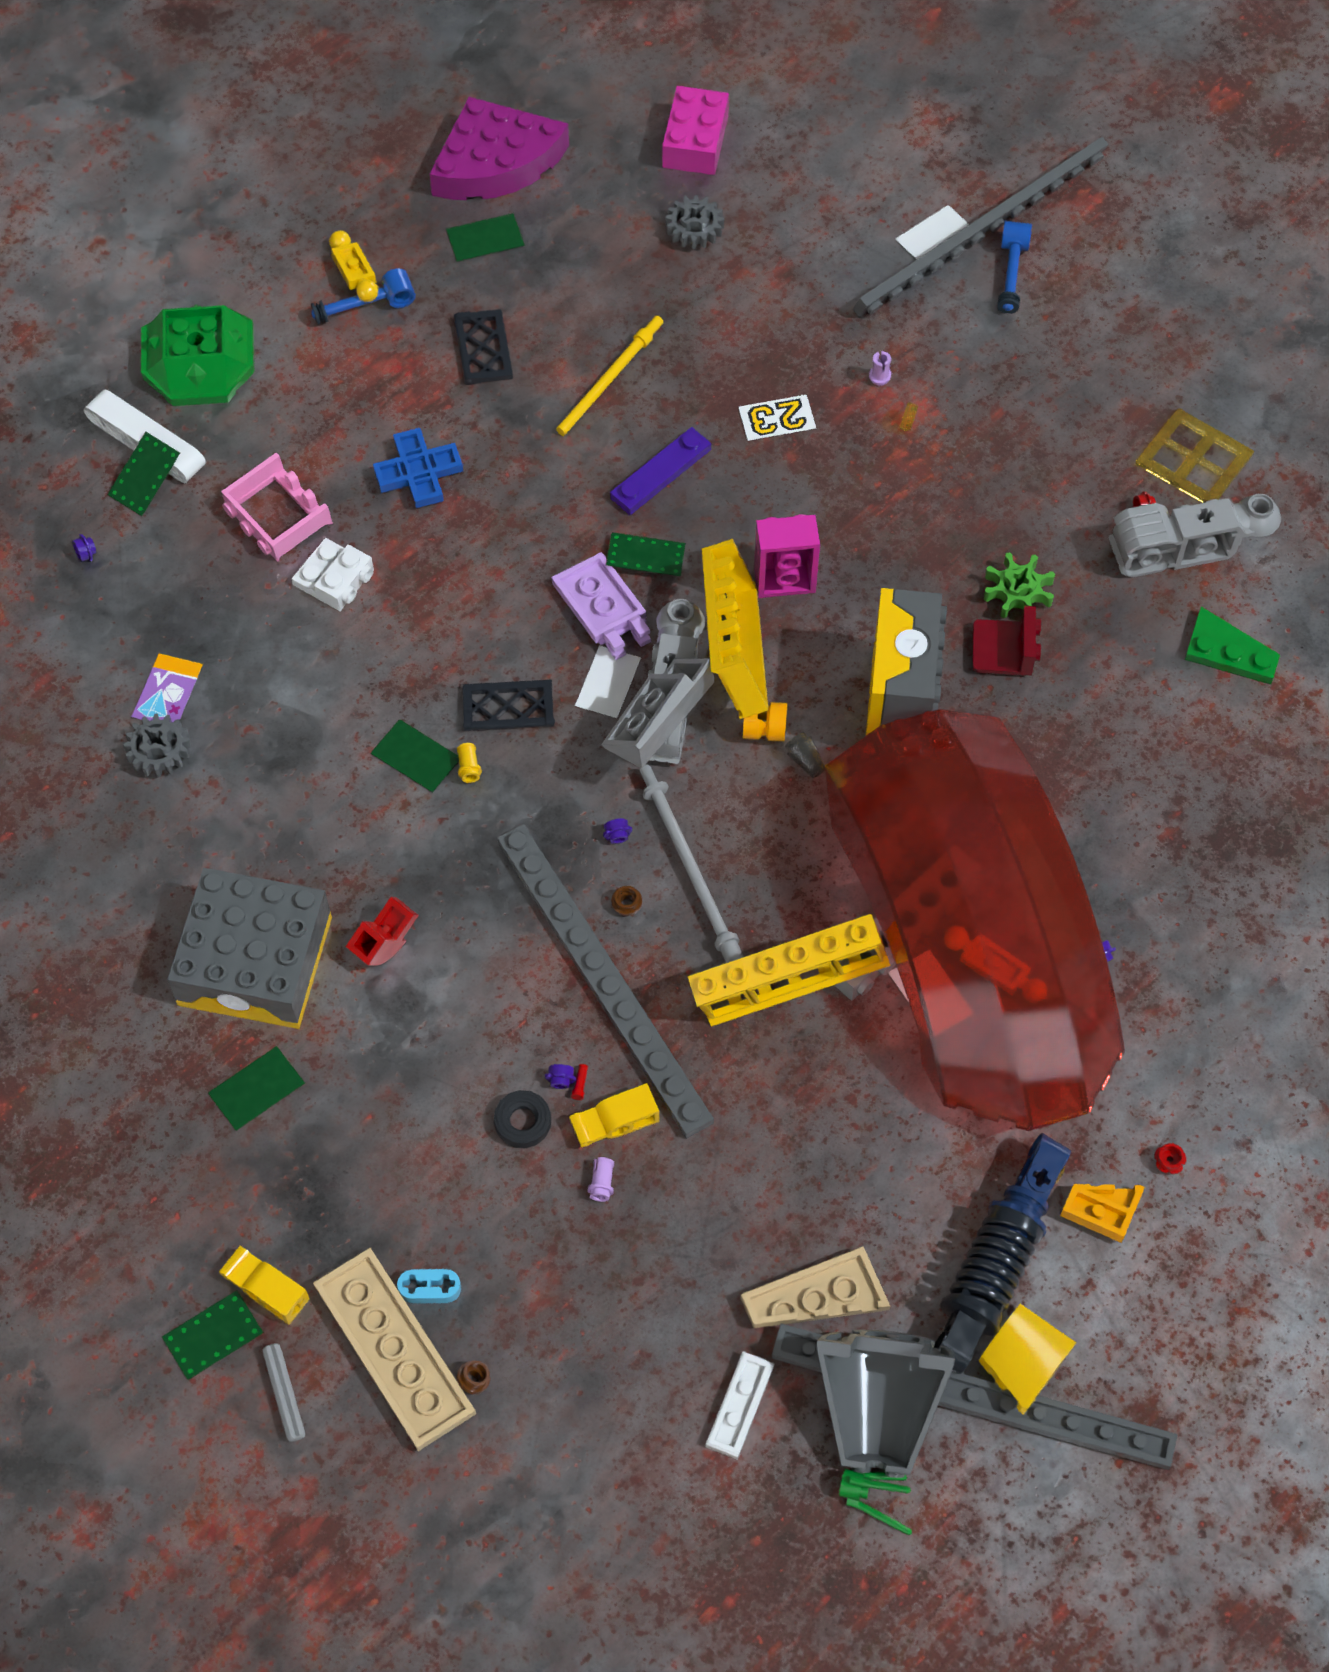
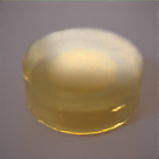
M907 403L899 429L911 431L918 410L917 404Z

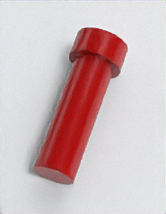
M579 1064L575 1087L571 1094V1098L574 1100L584 1099V1086L588 1071V1065Z

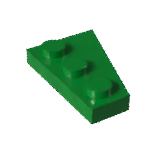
M1201 606L1185 660L1271 685L1280 654Z

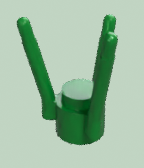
M848 1469L844 1470L839 1496L848 1498L846 1506L858 1508L907 1535L912 1534V1530L860 1501L861 1498H868L870 1488L910 1493L911 1489L908 1486L875 1481H905L907 1475L902 1478H892L886 1476L884 1472L860 1473Z

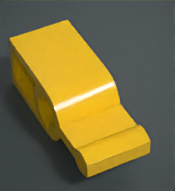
M646 1083L604 1099L596 1107L581 1113H575L569 1116V1119L582 1148L604 1138H617L659 1122V1109Z
M242 1246L238 1247L219 1271L220 1275L238 1286L251 1299L288 1325L291 1324L310 1299L306 1289L269 1263L259 1260Z

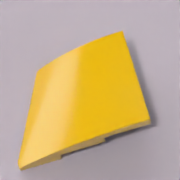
M1020 1304L1001 1327L978 1361L994 1377L1001 1390H1009L1018 1401L1017 1410L1024 1415L1041 1390L1053 1377L1058 1367L1072 1351L1076 1342Z

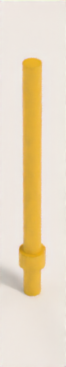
M656 315L645 328H640L633 336V342L556 428L560 435L565 436L639 350L648 346L653 340L654 333L664 323L661 317Z

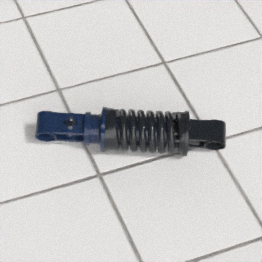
M1041 1133L1032 1144L1027 1160L1015 1184L1007 1186L1004 1192V1200L990 1202L988 1216L983 1220L982 1227L978 1230L977 1237L971 1244L972 1248L967 1252L966 1259L961 1264V1270L955 1276L956 1282L952 1283L950 1294L944 1297L940 1303L941 1310L949 1318L942 1333L934 1343V1348L941 1350V1346H947L954 1352L955 1361L952 1370L959 1374L969 1365L981 1335L994 1336L998 1334L1003 1320L1002 1312L1008 1309L1009 1300L1014 1297V1290L1020 1284L1019 1279L1025 1274L1024 1268L1030 1263L1029 1257L1035 1253L1034 1244H1038L1046 1234V1225L1040 1219L1046 1215L1049 1209L1046 1200L1061 1170L1067 1163L1071 1150L1044 1133Z

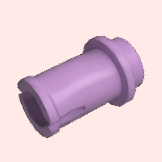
M881 351V359H879V352L874 354L873 368L869 372L870 380L877 386H883L891 379V371L889 369L891 356L884 351Z
M604 1157L595 1158L593 1160L592 1183L588 1186L587 1191L590 1193L592 1200L605 1202L609 1200L614 1192V1189L611 1187L614 1161Z

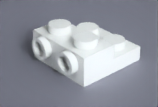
M325 538L293 576L292 583L295 587L341 611L346 604L354 600L360 586L371 579L374 572L372 557L350 545L343 548Z

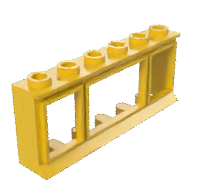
M730 539L702 548L711 672L718 674L736 710L739 712V718L742 719L768 711L757 587L734 540ZM722 615H725L726 620L722 621ZM730 634V640L724 641L723 636Z
M868 914L690 975L688 980L697 1007L701 1008L712 1027L891 965L873 916ZM873 949L877 952L876 955L862 959L860 955ZM848 958L849 964L841 966L839 961ZM818 968V975L801 979L800 974ZM788 979V985L772 990L770 984ZM755 989H758L759 995H757ZM741 994H744L746 999L742 1000ZM728 999L730 1005L712 1010L711 1004Z

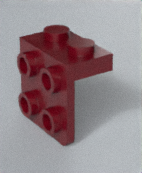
M1024 606L1021 622L984 619L974 621L972 669L975 672L1032 676L1035 661H1040L1041 644L1036 643V636H1040L1041 618H1036V606Z

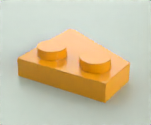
M1074 1184L1060 1216L1122 1243L1145 1187L1134 1185L1133 1189H1115V1185L1108 1184L1100 1186Z

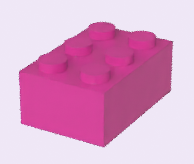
M683 86L676 87L662 146V168L715 175L728 119L729 93Z
M799 514L793 517H768L763 520H756L754 573L758 598L816 593L820 540L815 515L806 516Z

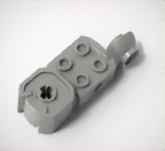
M1265 494L1251 495L1234 504L1227 498L1222 500L1212 499L1205 503L1191 506L1182 505L1173 509L1171 516L1165 506L1153 503L1127 508L1118 513L1113 518L1116 524L1113 534L1108 538L1116 555L1121 573L1128 577H1137L1158 573L1171 567L1176 570L1230 559L1237 552L1243 537H1265L1273 534L1280 526L1281 514L1272 498Z
M676 599L667 603L659 611L656 618L659 630L658 638L652 652V662L654 663L653 669L649 670L648 677L650 674H664L674 659H697L698 640L705 627V617L701 609L693 602L686 599ZM688 714L650 760L667 761L674 764L680 762Z

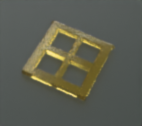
M1178 408L1135 463L1137 466L1142 467L1205 503L1208 500L1220 499L1251 459L1254 450L1183 411V409ZM1180 424L1203 435V438L1192 451L1169 438ZM1214 442L1237 455L1226 470L1203 457ZM1163 445L1187 457L1176 472L1153 460V457ZM1197 464L1220 476L1209 492L1186 479Z

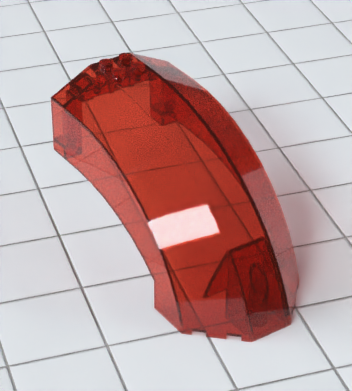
M938 709L880 725L825 765L831 827L866 892L888 943L919 1031L921 1064L937 1095L945 1107L956 1110L960 1106L973 1110V1115L998 1122L1000 1119L1014 1122L1016 1123V1128L1025 1131H1032L1089 1114L1095 1105L1098 1093L1104 1090L1113 1074L1112 1069L1116 1062L1122 1059L1125 1047L1113 983L1088 895L1062 827L1036 774L998 717Z

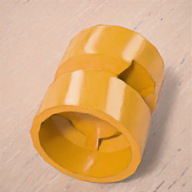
M770 702L768 711L745 717L743 739L760 740L762 736H766L768 741L785 742L787 703Z

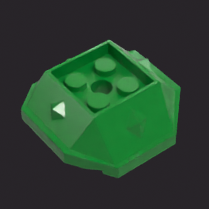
M195 304L189 308L162 309L153 321L141 327L142 378L153 389L163 395L164 399L172 406L229 403L235 396L236 391L255 372L253 320L225 305L201 307Z

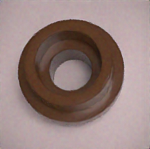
M622 886L612 895V907L616 913L622 916L634 915L642 907V896L634 887ZM628 899L632 901V904L623 905L621 902Z
M467 1361L457 1371V1382L465 1392L480 1394L486 1390L490 1383L489 1369L481 1361ZM468 1375L474 1376L477 1382L472 1381Z

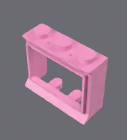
M277 453L221 491L225 501L222 505L226 513L232 519L237 517L246 535L249 537L253 535L258 540L256 542L265 555L271 554L277 562L282 555L321 527L333 524L328 506L324 503L319 507L314 493L310 489L306 491L302 489L297 475L292 470L289 473L284 470L281 458ZM276 480L308 515L273 540L240 504Z

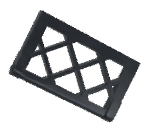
M502 309L455 313L453 317L464 383L466 385L481 384L482 382L513 379ZM495 320L496 329L493 330L484 323ZM472 323L475 325L468 333L464 332L463 324ZM479 328L490 334L483 343L472 337ZM494 338L499 340V352L488 346ZM467 341L478 347L472 355L467 353ZM483 350L494 356L487 365L476 359ZM498 360H501L504 369L494 370L492 367ZM473 363L482 370L471 373L470 364Z
M552 679L463 684L464 731L554 727ZM544 691V695L539 700H536L527 692ZM518 692L509 702L498 695V693ZM488 694L479 704L472 699V695ZM522 697H525L534 704L524 714L513 706ZM493 698L503 705L494 716L483 708ZM538 708L545 713V717L528 718ZM508 710L519 717V719L499 720ZM479 711L489 720L473 721V716Z

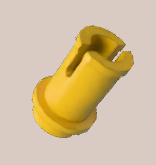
M472 743L460 744L456 748L460 764L458 776L465 783H474L479 780L482 769L477 763L476 747Z

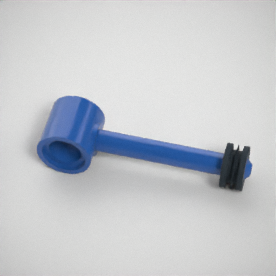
M1004 222L1001 248L1009 250L1005 290L999 294L997 308L1002 313L1012 314L1019 310L1020 296L1015 291L1020 251L1029 250L1032 224Z
M392 269L383 275L381 279L383 287L378 289V295L375 300L364 302L357 295L327 305H323L321 300L319 304L316 302V305L311 303V314L319 325L321 324L320 321L323 322L325 320V322H328L327 316L385 298H387L392 307L403 308L415 300L416 294L407 272L403 269Z

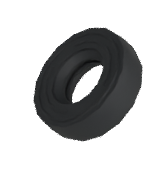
M518 1090L509 1093L500 1100L494 1112V1126L497 1135L506 1144L515 1148H529L539 1144L545 1139L551 1128L552 1116L547 1102L540 1095L532 1091ZM516 1110H530L535 1116L533 1126L526 1130L514 1128L511 1125L510 1117Z

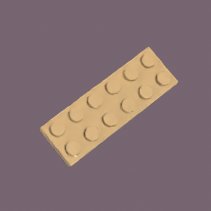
M371 1248L313 1283L418 1451L476 1414L474 1407Z

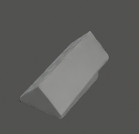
M710 658L674 659L664 674H650L601 745L642 769L714 683V673L711 672Z

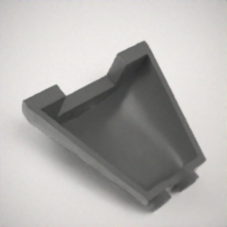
M852 1330L849 1337L842 1338L841 1332L837 1331L821 1336L817 1340V1351L841 1466L851 1467L852 1471L860 1473L871 1472V1467L882 1468L885 1470L884 1474L892 1478H902L905 1475H910L954 1366V1352L947 1346H941V1350L934 1348V1340L893 1331Z

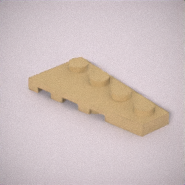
M864 1247L741 1294V1300L753 1328L890 1310V1304Z

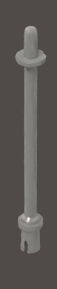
M645 764L642 769L640 768V773L647 786L642 795L645 800H653L717 935L714 943L716 950L721 951L726 963L743 958V953L738 945L739 938L736 933L728 931L664 796L668 791V784L663 781L658 782L652 768Z

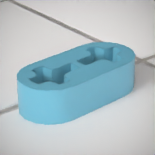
M448 1269L407 1270L400 1275L397 1282L399 1293L404 1301L408 1303H449L456 1300L461 1292L458 1275ZM414 1279L417 1281V1285L427 1287H417L415 1293L411 1294L408 1288L404 1286L410 1285V1280ZM449 1279L450 1284L455 1285V1287H449L448 1293H442L441 1287H432L443 1285V1280Z

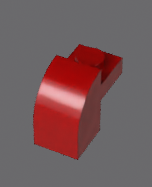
M390 897L374 922L362 921L345 947L367 965H381L391 959L406 943L404 936L419 915L397 897Z

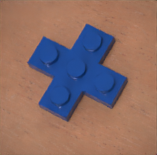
M421 428L393 434L399 457L373 464L381 493L409 486L416 508L444 501L437 478L463 472V464L456 444L451 443L427 449Z

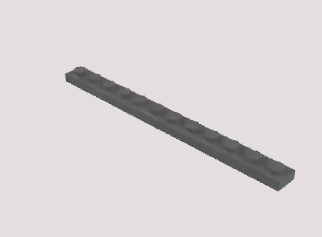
M1103 136L860 297L853 308L854 312L859 318L867 312L870 315L875 313L883 306V301L888 298L891 301L896 299L903 293L904 287L907 285L911 287L917 285L924 278L925 273L928 271L931 273L936 272L945 264L944 261L950 257L954 260L965 251L964 247L969 244L975 246L984 239V234L990 230L992 233L999 230L1004 225V220L1009 217L1012 219L1017 218L1025 211V206L1028 204L1036 205L1045 197L1044 194L1050 190L1054 193L1064 185V180L1069 177L1072 180L1085 170L1084 167L1088 164L1091 167L1096 165L1104 157L1102 153L1109 145Z
M523 824L498 837L497 841L500 848L685 1138L687 1139L714 1124V1118L526 826Z
M781 1323L772 1359L822 1373L817 1351V1340L823 1335ZM954 1371L950 1373L938 1406L1166 1470L1171 1468L1178 1435L1040 1395L1037 1396L1036 1400L1023 1415L1017 1410L1018 1401L1009 1390H1001L997 1383L959 1374Z

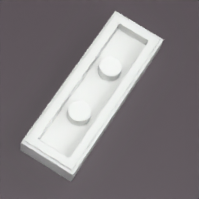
M744 1351L742 1352L706 1442V1448L738 1460L774 1368V1363Z

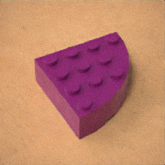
M468 97L430 172L432 196L450 200H467L466 197L482 196L483 199H490L514 193L533 184L540 179V174L549 167L552 169L568 149V123Z

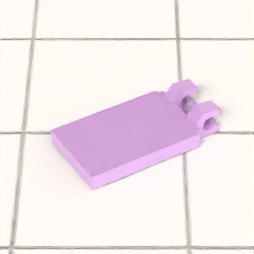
M600 552L551 577L552 585L594 642H599L600 645L605 643L608 651L617 660L626 655V651L623 649L625 643L620 635L631 630L634 639L642 647L651 642V638L648 635L650 634V629L645 623L646 610L612 566L606 565L607 559Z

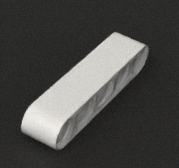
M106 389L101 391L84 408L85 415L92 423L132 450H135L144 433L148 432L180 452L179 457L168 474L182 483L188 482L206 464L203 455L196 448Z

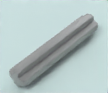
M277 1343L271 1344L263 1348V1355L286 1437L289 1442H294L305 1437V1430L281 1347Z

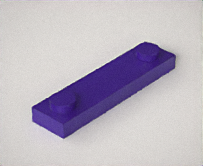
M693 427L689 428L610 492V499L626 513L632 515L711 450V442Z

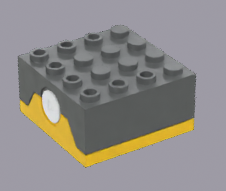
M881 588L872 657L864 754L876 755L878 753V755L924 759L926 748H932L938 703H940L941 696L940 677L942 676L943 669L942 650L944 649V624L946 623L947 606H941L942 593L899 589L893 591V589Z
M203 867L167 979L177 1005L299 1029L332 919L325 890Z

